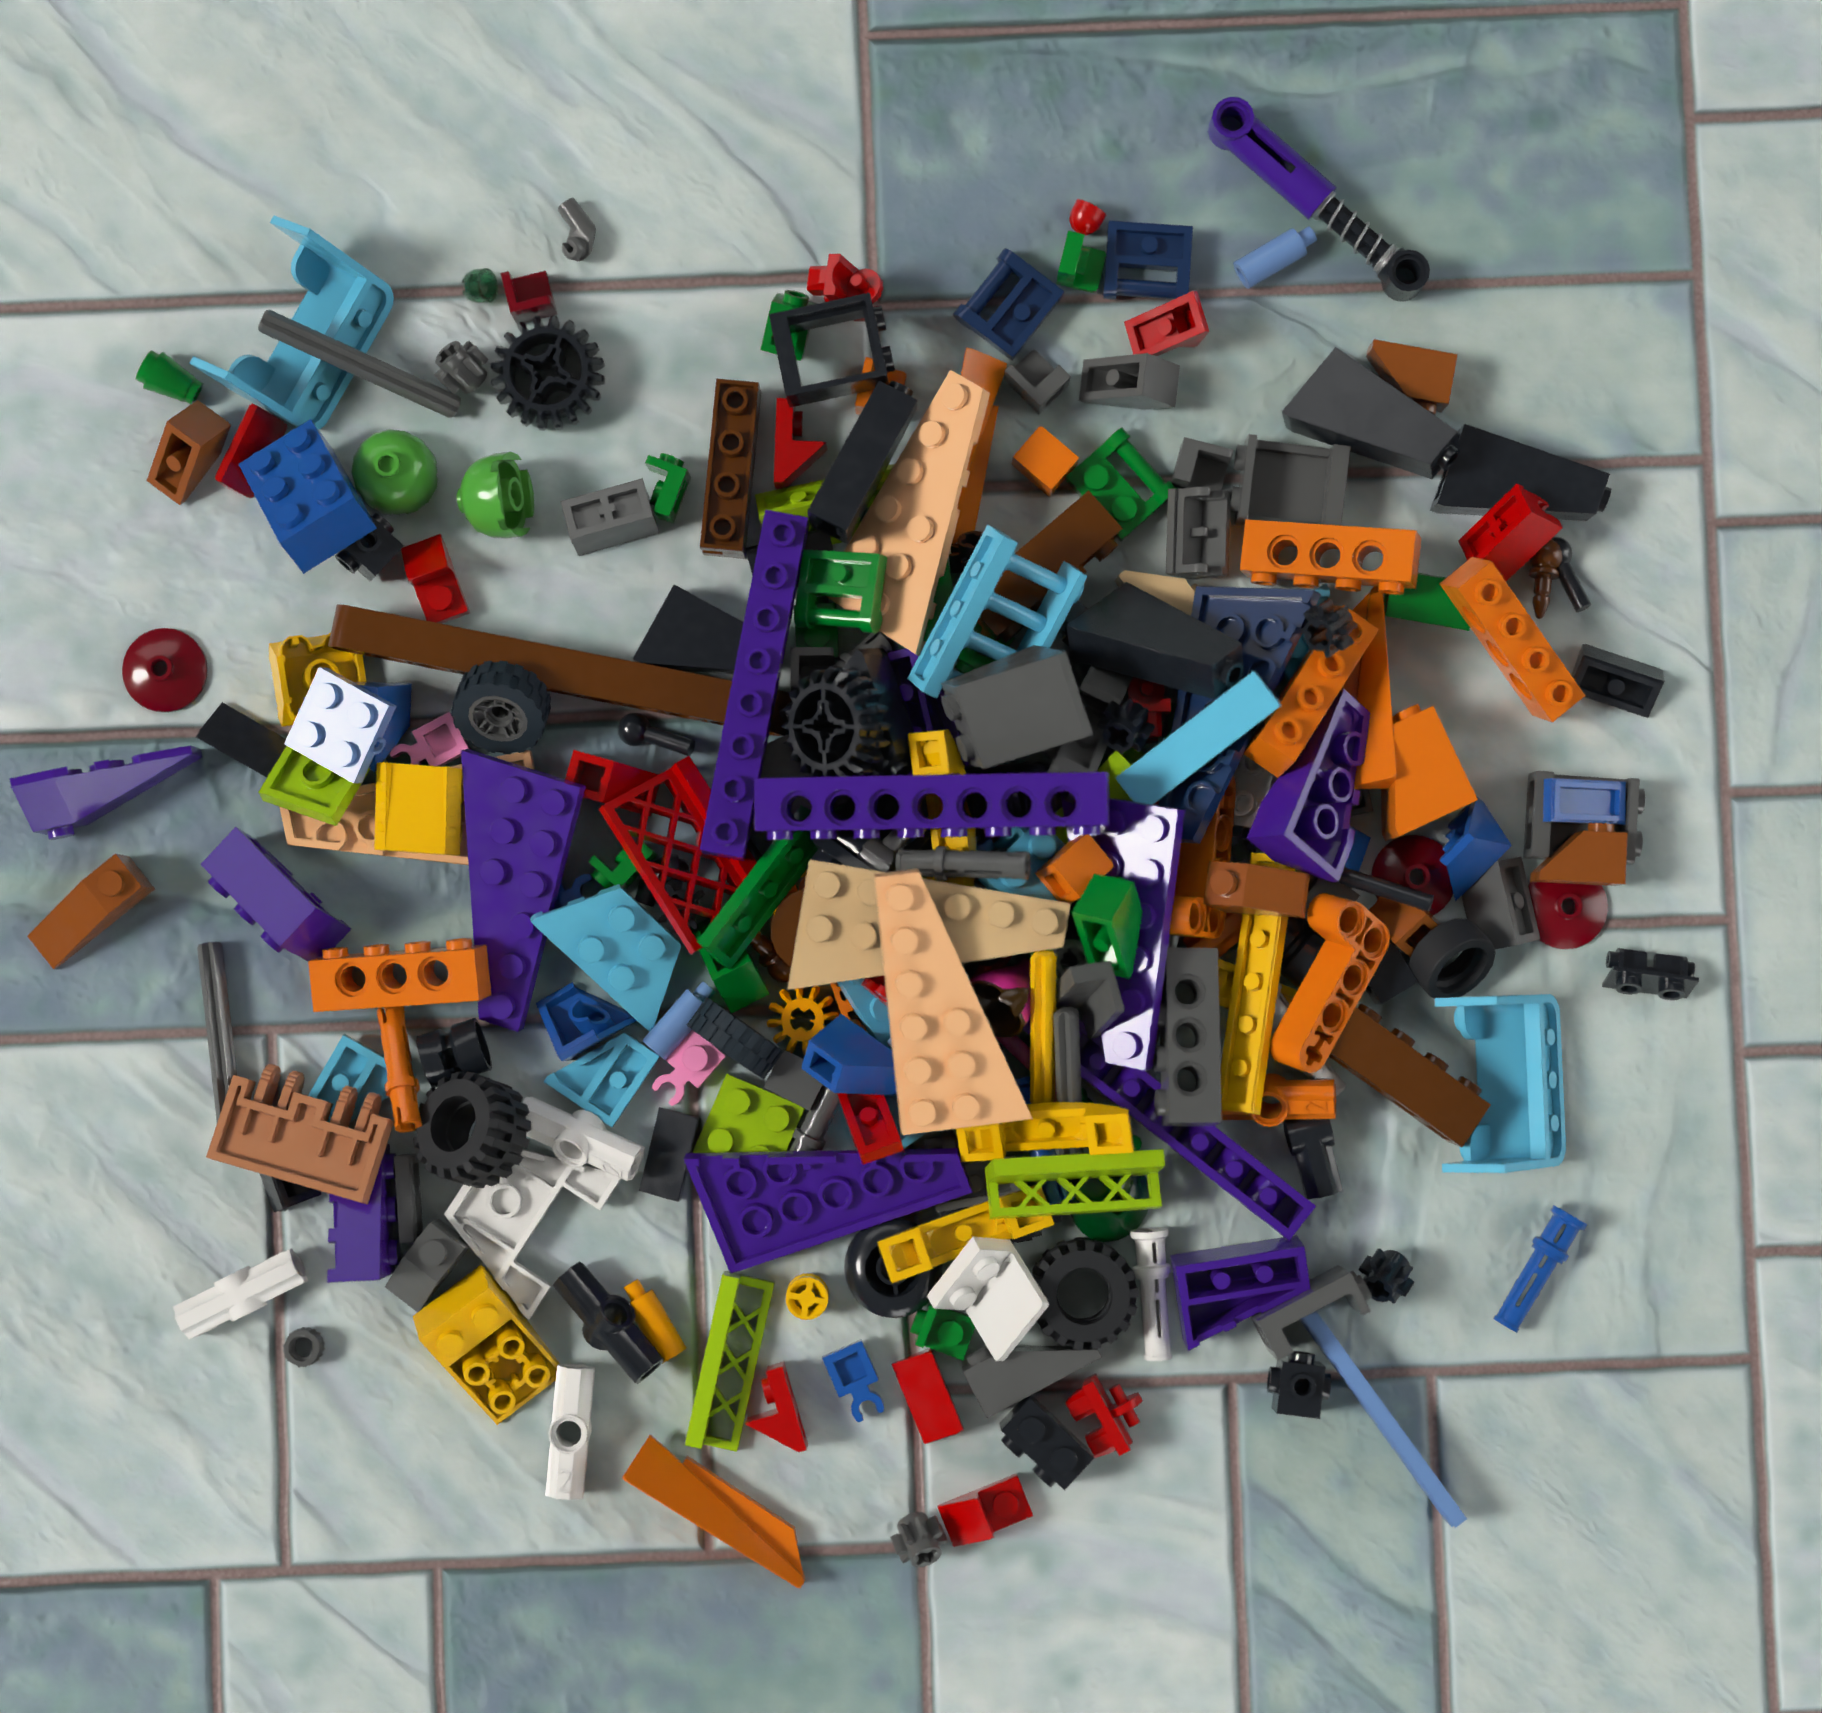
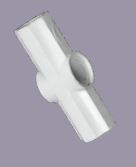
M526 1097L522 1102L527 1104L530 1112L526 1116V1120L531 1121V1131H528L526 1136L552 1147V1151L561 1162L572 1167H581L588 1163L626 1181L632 1180L636 1175L644 1157L645 1147L606 1130L603 1121L597 1115L586 1110H577L570 1114L534 1097Z
M293 1248L282 1251L252 1268L247 1266L216 1281L214 1287L173 1306L176 1322L188 1339L198 1337L230 1319L233 1322L268 1305L266 1301L307 1282L305 1267Z
M582 1364L557 1365L553 1417L549 1429L550 1451L546 1496L563 1500L584 1498L588 1443L592 1432L591 1409L595 1367ZM562 1422H575L581 1429V1438L574 1442L565 1440L560 1433Z

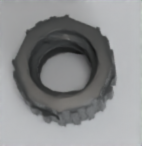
M302 1327L289 1333L285 1344H283L284 1357L287 1361L298 1367H307L317 1362L325 1350V1342H323L321 1333L317 1332L316 1329H311V1327ZM305 1337L312 1341V1352L308 1357L300 1356L297 1353V1339Z

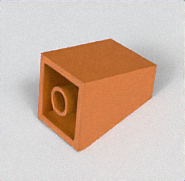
M1415 704L1392 716L1397 777L1389 789H1381L1382 836L1385 841L1402 836L1478 800L1434 706L1422 711L1419 704Z

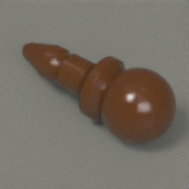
M1552 539L1529 560L1533 566L1529 570V576L1535 579L1533 590L1535 596H1533L1532 604L1537 619L1544 617L1549 606L1550 598L1548 596L1551 594V580L1559 578L1557 568L1562 562V550L1559 544Z
M759 931L749 944L760 954L759 963L763 967H767L769 975L774 980L789 982L791 967L776 953L773 942L764 935H761Z

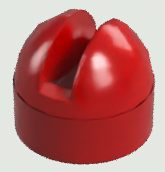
M1077 199L1070 213L1071 227L1077 233L1092 234L1101 227L1106 213L1085 200Z

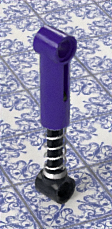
M1228 97L1217 103L1208 128L1210 140L1215 146L1222 150H1229L1308 220L1313 217L1315 220L1321 219L1328 225V231L1334 230L1341 236V243H1349L1353 247L1354 254L1360 253L1366 258V265L1373 264V270L1378 274L1377 277L1381 280L1383 291L1388 297L1395 301L1404 302L1413 299L1419 294L1430 274L1429 263L1421 253L1414 250H1405L1403 247L1401 249L1397 248L1395 244L1389 245L1382 239L1383 233H1375L1369 227L1370 222L1364 223L1356 216L1357 211L1351 212L1343 205L1344 199L1339 201L1335 198L1337 187L1254 115L1253 109L1247 101L1239 97ZM1234 117L1241 123L1242 128L1236 131H1229L1223 127L1221 119ZM1396 269H1409L1414 274L1415 282L1404 284L1399 281L1396 276Z

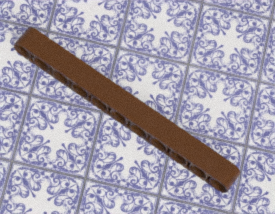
M341 604L336 605L328 647L344 652L461 675L469 672L474 665H482L485 661H508L510 664H519L527 671L535 673L537 678L547 686L546 691L722 726H724L732 685L730 680ZM781 690L777 692L769 735L783 737L787 733V730L781 727L785 722L781 718L779 710L792 702L789 692Z

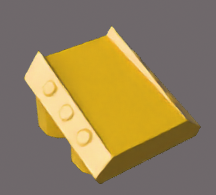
M331 633L308 638L302 635L289 636L282 642L269 643V661L278 719L281 726L293 725L299 712L298 710L302 706L304 697L307 695L319 667L329 668L352 682H367L363 655L328 647Z
M389 762L377 763L374 850L460 856V843L462 842L463 828L461 827V804L464 801L462 769Z

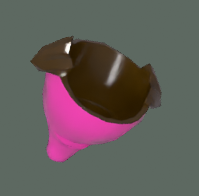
M1026 957L1020 958L1017 963L1011 966L980 973L970 981L994 1036L1014 1037L1020 1035L1030 1019V959Z

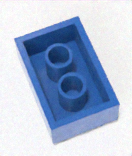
M311 419L238 464L277 540L303 574L377 529L335 451Z

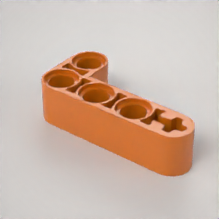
M1234 776L1220 801L1201 843L1181 842L1169 935L1217 939L1224 930L1226 913L1204 905L1203 902L1209 861L1230 862L1236 799Z
M1320 893L1315 896L1310 902L1307 911L1309 925L1325 939V942L1270 1041V1053L1275 1061L1307 1073L1317 1072L1327 1061L1390 943L1389 929L1366 907L1357 901L1328 893Z

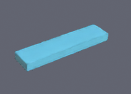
M1253 671L1116 777V780L1133 802L1153 805L1281 707L1282 704L1259 674Z

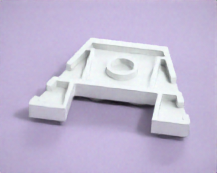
M523 1149L521 1156L524 1158L519 1165L514 1164L512 1166L513 1173L507 1179L500 1177L499 1184L494 1186L485 1185V1188H475L463 1184L444 1215L475 1255L480 1257L495 1276L494 1279L504 1291L506 1290L514 1300L520 1312L530 1319L552 1287V1284L516 1261L521 1250L562 1187H565L598 1210H601L621 1178L587 1165L572 1167L561 1162L556 1157Z

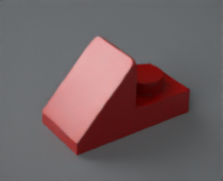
M1198 291L1189 292L1124 322L1133 355L1148 353L1157 357L1178 347L1194 348L1210 332Z
M777 398L774 459V485L776 490L788 487L827 451L826 442L794 440V436L802 437L803 411H795V407L789 408L786 398Z
M441 534L401 548L408 582L415 588L426 621L443 624L470 614Z
M837 1093L854 1145L857 1148L863 1165L904 1151L884 1095Z
M785 1362L770 1365L766 1369L767 1378L761 1379V1384L767 1404L775 1403L776 1409L747 1417L745 1424L798 1453L806 1451L809 1443Z
M1017 1473L937 1505L953 1547L993 1539L994 1532L1033 1517V1512Z

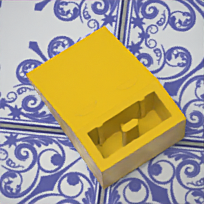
M482 1264L413 1315L419 1341L497 1425L556 1381L557 1365L560 1363L526 1317L520 1312L508 1293L501 1288Z

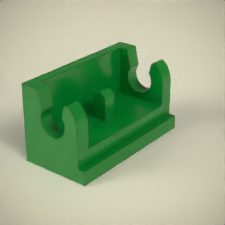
M1418 573L1416 589L1404 588V594L1402 595L1384 594V613L1387 617L1466 631L1470 630L1467 622L1439 584L1446 577Z

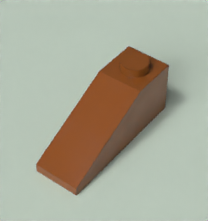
M114 854L85 877L27 937L53 969H57L154 891L155 888L129 856Z

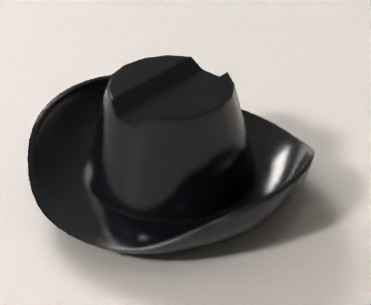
M896 1218L860 1230L848 1246L844 1260V1273L847 1285L854 1298L873 1314L887 1318H900L919 1311L929 1303L927 1295L942 1276L943 1264L933 1267V1269L894 1283L890 1282L877 1241L918 1226L914 1222Z

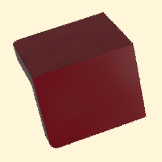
M546 270L517 278H512L509 271L500 273L510 314L516 324L519 322H531L535 316L543 319L558 315Z

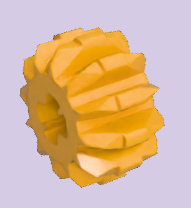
M819 986L812 987L809 998H804V988L795 989L797 996L795 1000L792 999L786 989H782L779 994L787 1003L785 1008L777 1003H770L769 1005L770 1010L782 1014L781 1019H770L767 1021L768 1027L782 1025L783 1031L773 1037V1041L779 1043L787 1036L791 1037L786 1048L791 1053L795 1051L798 1041H802V1051L805 1056L809 1040L826 1027L825 1020H834L839 1016V1012L824 1014L823 1009L834 1001L832 996L825 997L819 1004L815 1001L820 993ZM800 1008L803 1012L813 1011L815 1019L810 1020V1022L815 1024L811 1030L807 1031L804 1027L794 1028L792 1020L797 1018L792 1015L796 1009Z

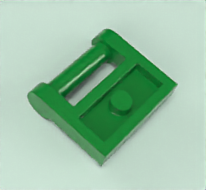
M1123 427L1114 432L1098 449L1065 477V480L1080 497L1087 491H1090L1123 528L1117 536L1120 542L1168 501V489L1176 488L1171 481L1166 483L1129 442L1131 436ZM1115 452L1119 454L1153 492V496L1146 502L1107 460Z
M803 549L794 611L796 626L812 629L815 625L860 628L863 633H878L882 626L880 607L888 557L875 553ZM816 596L862 599L860 611L816 608Z

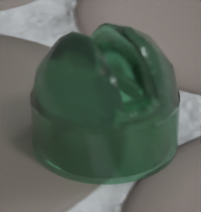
M474 269L467 272L461 283H464L465 287L462 293L469 301L473 303H487L495 300L498 293V283L495 274L490 269Z

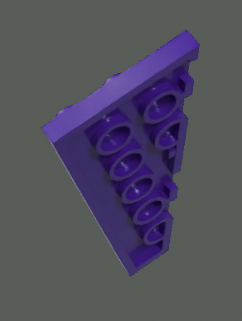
M470 749L461 750L473 940L474 945L487 944L492 994L478 1001V1015L480 1020L519 1032L525 1026L547 937L531 923L530 918L535 913L541 911L546 913L555 909L586 786Z
M1068 791L1060 792L1064 817L1070 816L1076 809V800L1073 804L1064 800ZM1109 798L1110 825L1100 826V835L1090 836L1113 863V868L1104 876L1121 877L1127 881L1134 882L1142 908V917L1133 973L1129 979L1115 976L1124 1011L1101 1034L1106 1063L1146 1071L1153 1069L1185 810ZM1066 826L1068 842L1080 836L1073 835V826Z
M958 1148L904 1149V1151L864 1165L857 1150L686 1153L684 1156L685 1164L730 1274L970 1194L973 1191L965 1165L961 1162Z

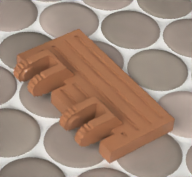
M273 1064L265 1066L253 1101L250 1099L256 1082L233 1075L206 1158L368 1205L394 1124L393 1120L379 1116V1110L382 1105V1096L373 1092L367 1094L355 1128L351 1129L348 1127L358 1098V1092L355 1087L347 1085L342 1088L331 1120L327 1122L333 1103L303 1095L302 1088H304L303 1085L305 1083L303 1073L298 1071L289 1073L277 1107H273L272 1103L281 1076L279 1066Z

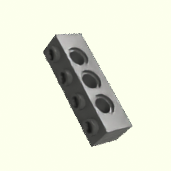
M1168 948L1158 1022L1160 1046H1155L1154 1070L1155 1072H1161V1089H1156L1154 1097L1156 1116H1162V1126H1215L1222 1123L1218 948ZM1178 983L1187 984L1192 988L1194 992L1192 1004L1186 1005L1178 1001L1175 996V987ZM1179 1026L1188 1027L1193 1031L1195 1043L1192 1048H1184L1177 1042L1176 1030ZM1179 1070H1188L1195 1076L1196 1086L1193 1092H1186L1178 1086L1177 1074Z

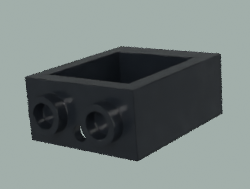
M870 293L769 314L789 408L874 390L878 381L889 385L887 373L895 371L890 346L881 347L878 332L886 331L881 305H872ZM864 318L875 371L802 386L792 333Z

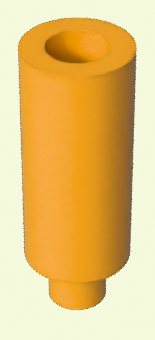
M639 1279L623 1287L635 1311L634 1321L644 1336L665 1359L663 1363L687 1349L653 1289L646 1292Z

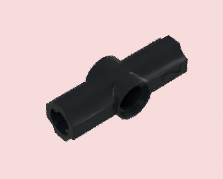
M578 1262L571 1266L552 1285L584 1322L582 1332L587 1343L598 1350H607L634 1383L639 1384L665 1361L633 1323L635 1311L631 1303L619 1295H610L584 1263Z

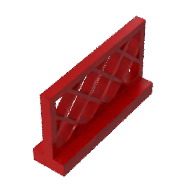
M687 756L676 762L666 771L602 805L599 811L688 952L692 955L702 949V947L697 943L698 940L687 925L689 914L693 913L710 918L711 924L720 912L723 893L733 895L757 862L749 849H747L745 861L703 854L700 851L711 789L690 756ZM663 783L666 784L674 797L672 809L651 803L654 788ZM645 794L644 801L636 799ZM623 805L642 810L638 828L623 824L615 810ZM649 812L670 818L667 837L645 831ZM677 821L692 825L697 833L695 845L674 839ZM643 840L665 846L661 865L645 859L641 852ZM672 848L693 854L689 873L669 867ZM700 857L715 861L720 869L718 882L697 876ZM667 876L688 882L684 901L669 897L664 889ZM695 885L716 890L712 909L691 904Z

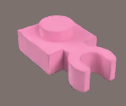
M448 712L412 731L417 743L412 746L407 744L396 745L389 754L392 758H396L401 754L407 753L411 758L410 764L422 765L423 762L427 761L429 766L442 767L461 757V750L470 749L466 739L461 735V731L458 728L456 729L453 723L454 716H451V713Z
M691 1030L666 1059L675 1069L670 1074L659 1076L654 1081L652 1089L657 1091L665 1082L672 1083L676 1088V1093L668 1103L671 1106L676 1105L685 1095L686 1083L690 1081L696 1088H699L725 1059L726 1055L695 1031Z

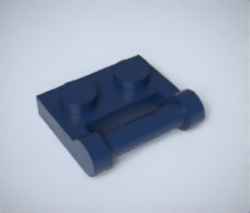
M1109 221L1103 299L1116 300V295L1176 299L1189 293L1193 226ZM1118 267L1176 271V282L1118 279Z
M1004 248L996 258L999 263L966 305H959L953 316L959 323L974 331L1013 361L1064 296L1065 291L1014 252ZM1010 274H1016L1021 278L991 318L985 321L979 314Z

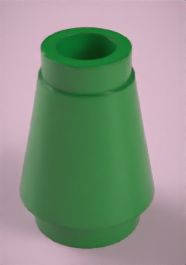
M153 350L146 355L136 375V380L144 384L143 389L186 402L190 405L197 400L204 385L203 382L197 380L195 376L165 352L158 354Z

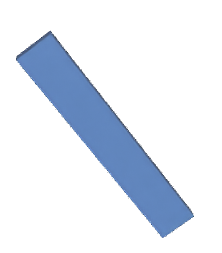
M1315 1311L1301 1318L1300 1322L1443 1519L1451 1527L1454 1526L1455 1528L1466 1521V1516L1318 1312Z

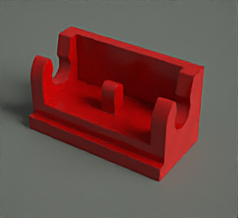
M1517 483L1458 542L1467 561L1471 557L1492 561L1504 580L1508 581L1563 527L1557 518L1544 512L1549 507V504L1544 499L1525 490L1522 485Z

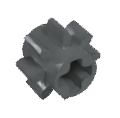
M453 341L438 353L435 363L439 366L440 370L434 376L453 394L459 389L464 393H471L479 388L487 377V371L482 365L488 361V358L470 341H467L463 346L460 342Z
M914 1512L904 1516L897 1524L899 1534L891 1536V1541L897 1555L900 1556L901 1562L906 1563L910 1560L914 1567H925L936 1562L942 1554L940 1545L948 1543L937 1516L934 1515L928 1519L924 1512Z

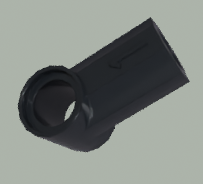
M1330 1119L1284 1120L1283 1129L1291 1155L1295 1156L1305 1198L1310 1200L1342 1192L1338 1167L1332 1150L1335 1141Z

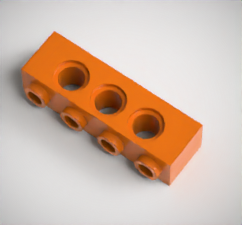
M1245 519L1240 571L1251 578V583L1257 585L1275 586L1278 579L1292 580L1293 586L1306 589H1317L1319 582L1335 583V589L1341 591L1359 592L1361 591V586L1364 585L1378 586V592L1402 595L1404 594V588L1416 589L1422 538L1416 530ZM1285 547H1297V557L1291 564H1279V553ZM1329 549L1339 550L1340 559L1335 566L1330 568L1321 567L1320 559L1325 551ZM1371 552L1382 553L1383 562L1379 568L1373 571L1363 569L1362 563L1366 555Z
M1471 557L1439 583L1532 716L1553 723L1586 696L1492 561Z
M1350 609L1348 611L1351 613L1353 621L1358 623V627L1349 634L1354 643L1344 651L1339 650L1329 658H1326L1324 651L1308 650L1277 698L1282 706L1263 720L1244 752L1245 756L1277 778L1296 761L1379 630Z
M472 938L446 940V947L431 948L430 941L405 943V950L390 951L389 944L364 946V953L349 954L348 947L323 949V956L308 961L313 1012L480 1001L492 995L487 944L472 945ZM437 960L444 963L448 969L446 981L438 979L434 973V964ZM395 964H399L405 969L407 975L405 984L399 983L394 978L393 967ZM354 967L360 968L365 975L363 987L358 986L352 978Z

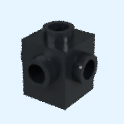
M377 513L373 516L370 515L377 529L361 538L367 541L369 548L364 547L359 539L335 555L336 560L345 569L353 574L358 570L370 582L404 546L392 535L394 528Z
M1293 1351L1294 1353L1290 1354L1289 1358L1284 1357L1279 1361L1277 1360L1276 1367H1269L1267 1392L1273 1393L1271 1408L1277 1414L1320 1419L1322 1399L1328 1400L1330 1396L1331 1374L1325 1373L1326 1366L1320 1361H1315V1354ZM1304 1378L1303 1384L1298 1388H1294L1295 1382L1298 1379Z

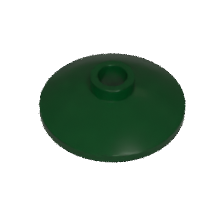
M1145 1175L1130 1176L1121 1186L1134 1199H1149L1148 1183ZM1122 1177L1109 1178L1117 1184ZM1098 1178L1087 1179L1079 1191L1092 1202H1101L1110 1193L1111 1189ZM1077 1179L1073 1186H1075L1080 1181V1179ZM1115 1194L1110 1201L1121 1198ZM1074 1197V1200H1071L1069 1203L1081 1202ZM1149 1209L1071 1214V1217L1076 1227L1087 1237L1101 1242H1112L1130 1235L1131 1230L1137 1229L1145 1219Z

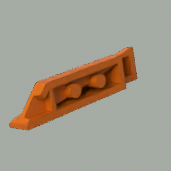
M968 347L965 350L961 376L988 391L990 396L978 443L972 447L967 470L970 471L967 486L962 487L957 506L960 514L952 544L957 543L960 535L975 531L999 409V406L993 404L1007 367L1006 362Z
M1374 586L1352 611L1379 630L1341 688L1345 689L1370 712L1364 763L1356 766L1354 789H1389L1397 777L1383 593L1378 592V586Z
M649 1435L622 1479L800 1589L804 1584L805 1575L802 1569L795 1526L688 1455L682 1463L654 1436Z

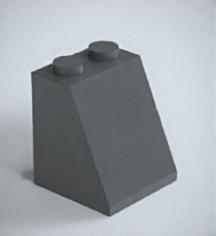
M1033 645L941 683L945 696H942L941 699L944 711L951 721L954 720L959 734L955 739L957 749L962 759L966 762L968 761L971 765L985 769L1093 734L1065 651Z

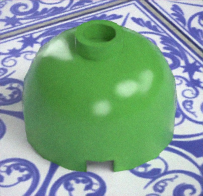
M388 429L374 433L360 444L353 456L351 473L356 491L368 506L385 515L416 512L429 502L438 483L437 463L434 454L420 438L406 431Z
M511 451L491 454L480 458L468 467L461 481V488L457 491L456 499L459 510L465 514L466 519L477 532L493 538L505 539L522 537L529 532L530 527H523L525 519L534 516V492L528 470H519L515 460H522L518 454Z

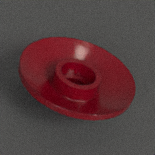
M171 628L154 629L139 636L128 648L122 664L123 682L130 696L141 706L162 713L181 710L194 702L205 686L208 673L206 657L199 644L186 633ZM159 661H165L167 664V671L162 676H157L154 672V667Z
M1419 835L1403 836L1388 843L1375 858L1371 872L1372 876L1393 883L1398 882L1403 886L1434 895L1429 910L1432 915L1440 912L1453 896L1447 867L1440 862V858L1445 851L1442 850L1443 846L1433 839ZM1413 869L1421 870L1424 875L1423 882L1420 885L1413 884L1409 879V874Z
M1529 882L1528 887L1540 942L1557 949H1574L1589 943L1599 934L1605 924L1608 913L1607 897L1602 885ZM1566 898L1573 900L1575 903V910L1570 915L1563 912L1561 907L1563 900Z

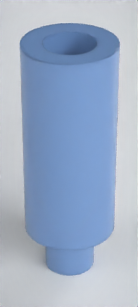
M1309 226L1298 233L1295 229L1291 228L1233 262L1235 272L1242 284L1249 289L1306 256V247L1316 242L1317 237Z
M704 981L694 992L687 988L644 1037L643 1042L661 1058L666 1060L691 1032L692 1029L687 1024L705 998H711L716 991Z

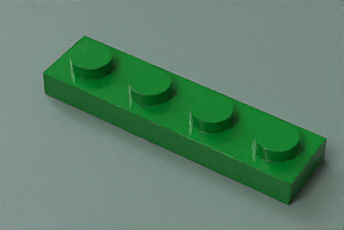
M801 805L793 816L799 821H804L810 816L812 810ZM810 830L793 831V839L774 840L698 939L697 943L719 964L729 970L732 968L778 905L805 872L809 860L812 859L818 850L813 843L815 839H810Z

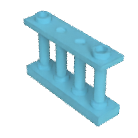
M987 524L907 679L923 693L937 698L943 688L941 683L963 674L954 670L953 666L962 649L966 647L994 660H999L1033 645L1050 648L1072 605L1080 599L1088 576L1063 561L1056 574L1014 554L1018 542L1001 530ZM1009 570L1049 589L1037 612L994 593V588L1004 571ZM989 609L1028 627L1017 650L974 631V626L983 610Z

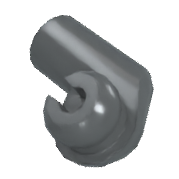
M569 198L557 209L570 227L567 242L562 244V252L570 260L582 261L592 251L596 227L574 198Z

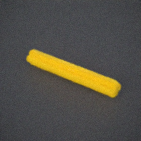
M1052 950L1036 951L1030 958L1031 1104L1049 1103L1055 1100L1053 1015L1056 1012V954Z

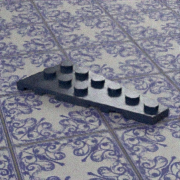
M1196 586L1191 616L1241 642L1244 677L1242 679L1251 672L1256 671L1272 693H1274L1302 635L1300 629L1308 623L1303 614L1308 609L1316 606L1321 594L1315 590ZM1227 689L1225 692L1219 695L1216 699H1218L1220 696L1226 693L1229 689ZM1178 690L1171 734L1216 699ZM1257 725L1160 799L1159 806L1185 810L1181 842L1201 843Z

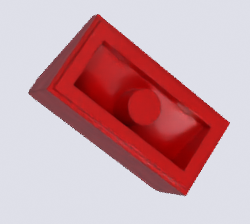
M253 403L249 405L215 475V480L247 498H253L255 495L238 464L252 456L255 452L262 450L283 437L288 425Z
M927 1348L891 1364L924 1444L964 1431V1426L932 1349Z

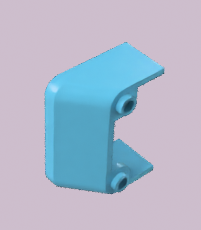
M274 215L270 223L300 244L291 262V273L294 280L308 290L292 320L361 352L367 353L392 309L394 296L391 287L312 229ZM281 341L278 342L267 362L254 355H243L232 363L228 371L194 356L189 363L236 394L292 425L299 427L311 419L318 429L324 427L354 376L345 370Z
M1551 994L1435 998V1007L1457 1006L1454 1012V1023L1457 1030L1460 1031L1465 1039L1475 1040L1477 1086L1482 1089L1479 1096L1491 1104L1464 1146L1460 1147L1463 1161L1443 1163L1442 1172L1509 1173L1559 1166L1565 1157L1566 1133L1560 1009L1556 998Z

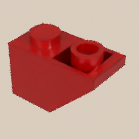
M573 750L565 780L585 785L583 798L606 804L658 774ZM660 785L653 790L652 804H655ZM645 794L636 799L644 801ZM623 805L622 807H620L622 809L636 812L639 814H641L642 811L640 809L630 807L627 805Z

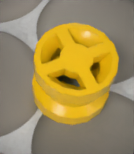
M802 1273L795 1276L789 1283L786 1292V1305L795 1317L802 1320H812L819 1317L825 1311L828 1304L829 1289L826 1282L820 1276L813 1273Z

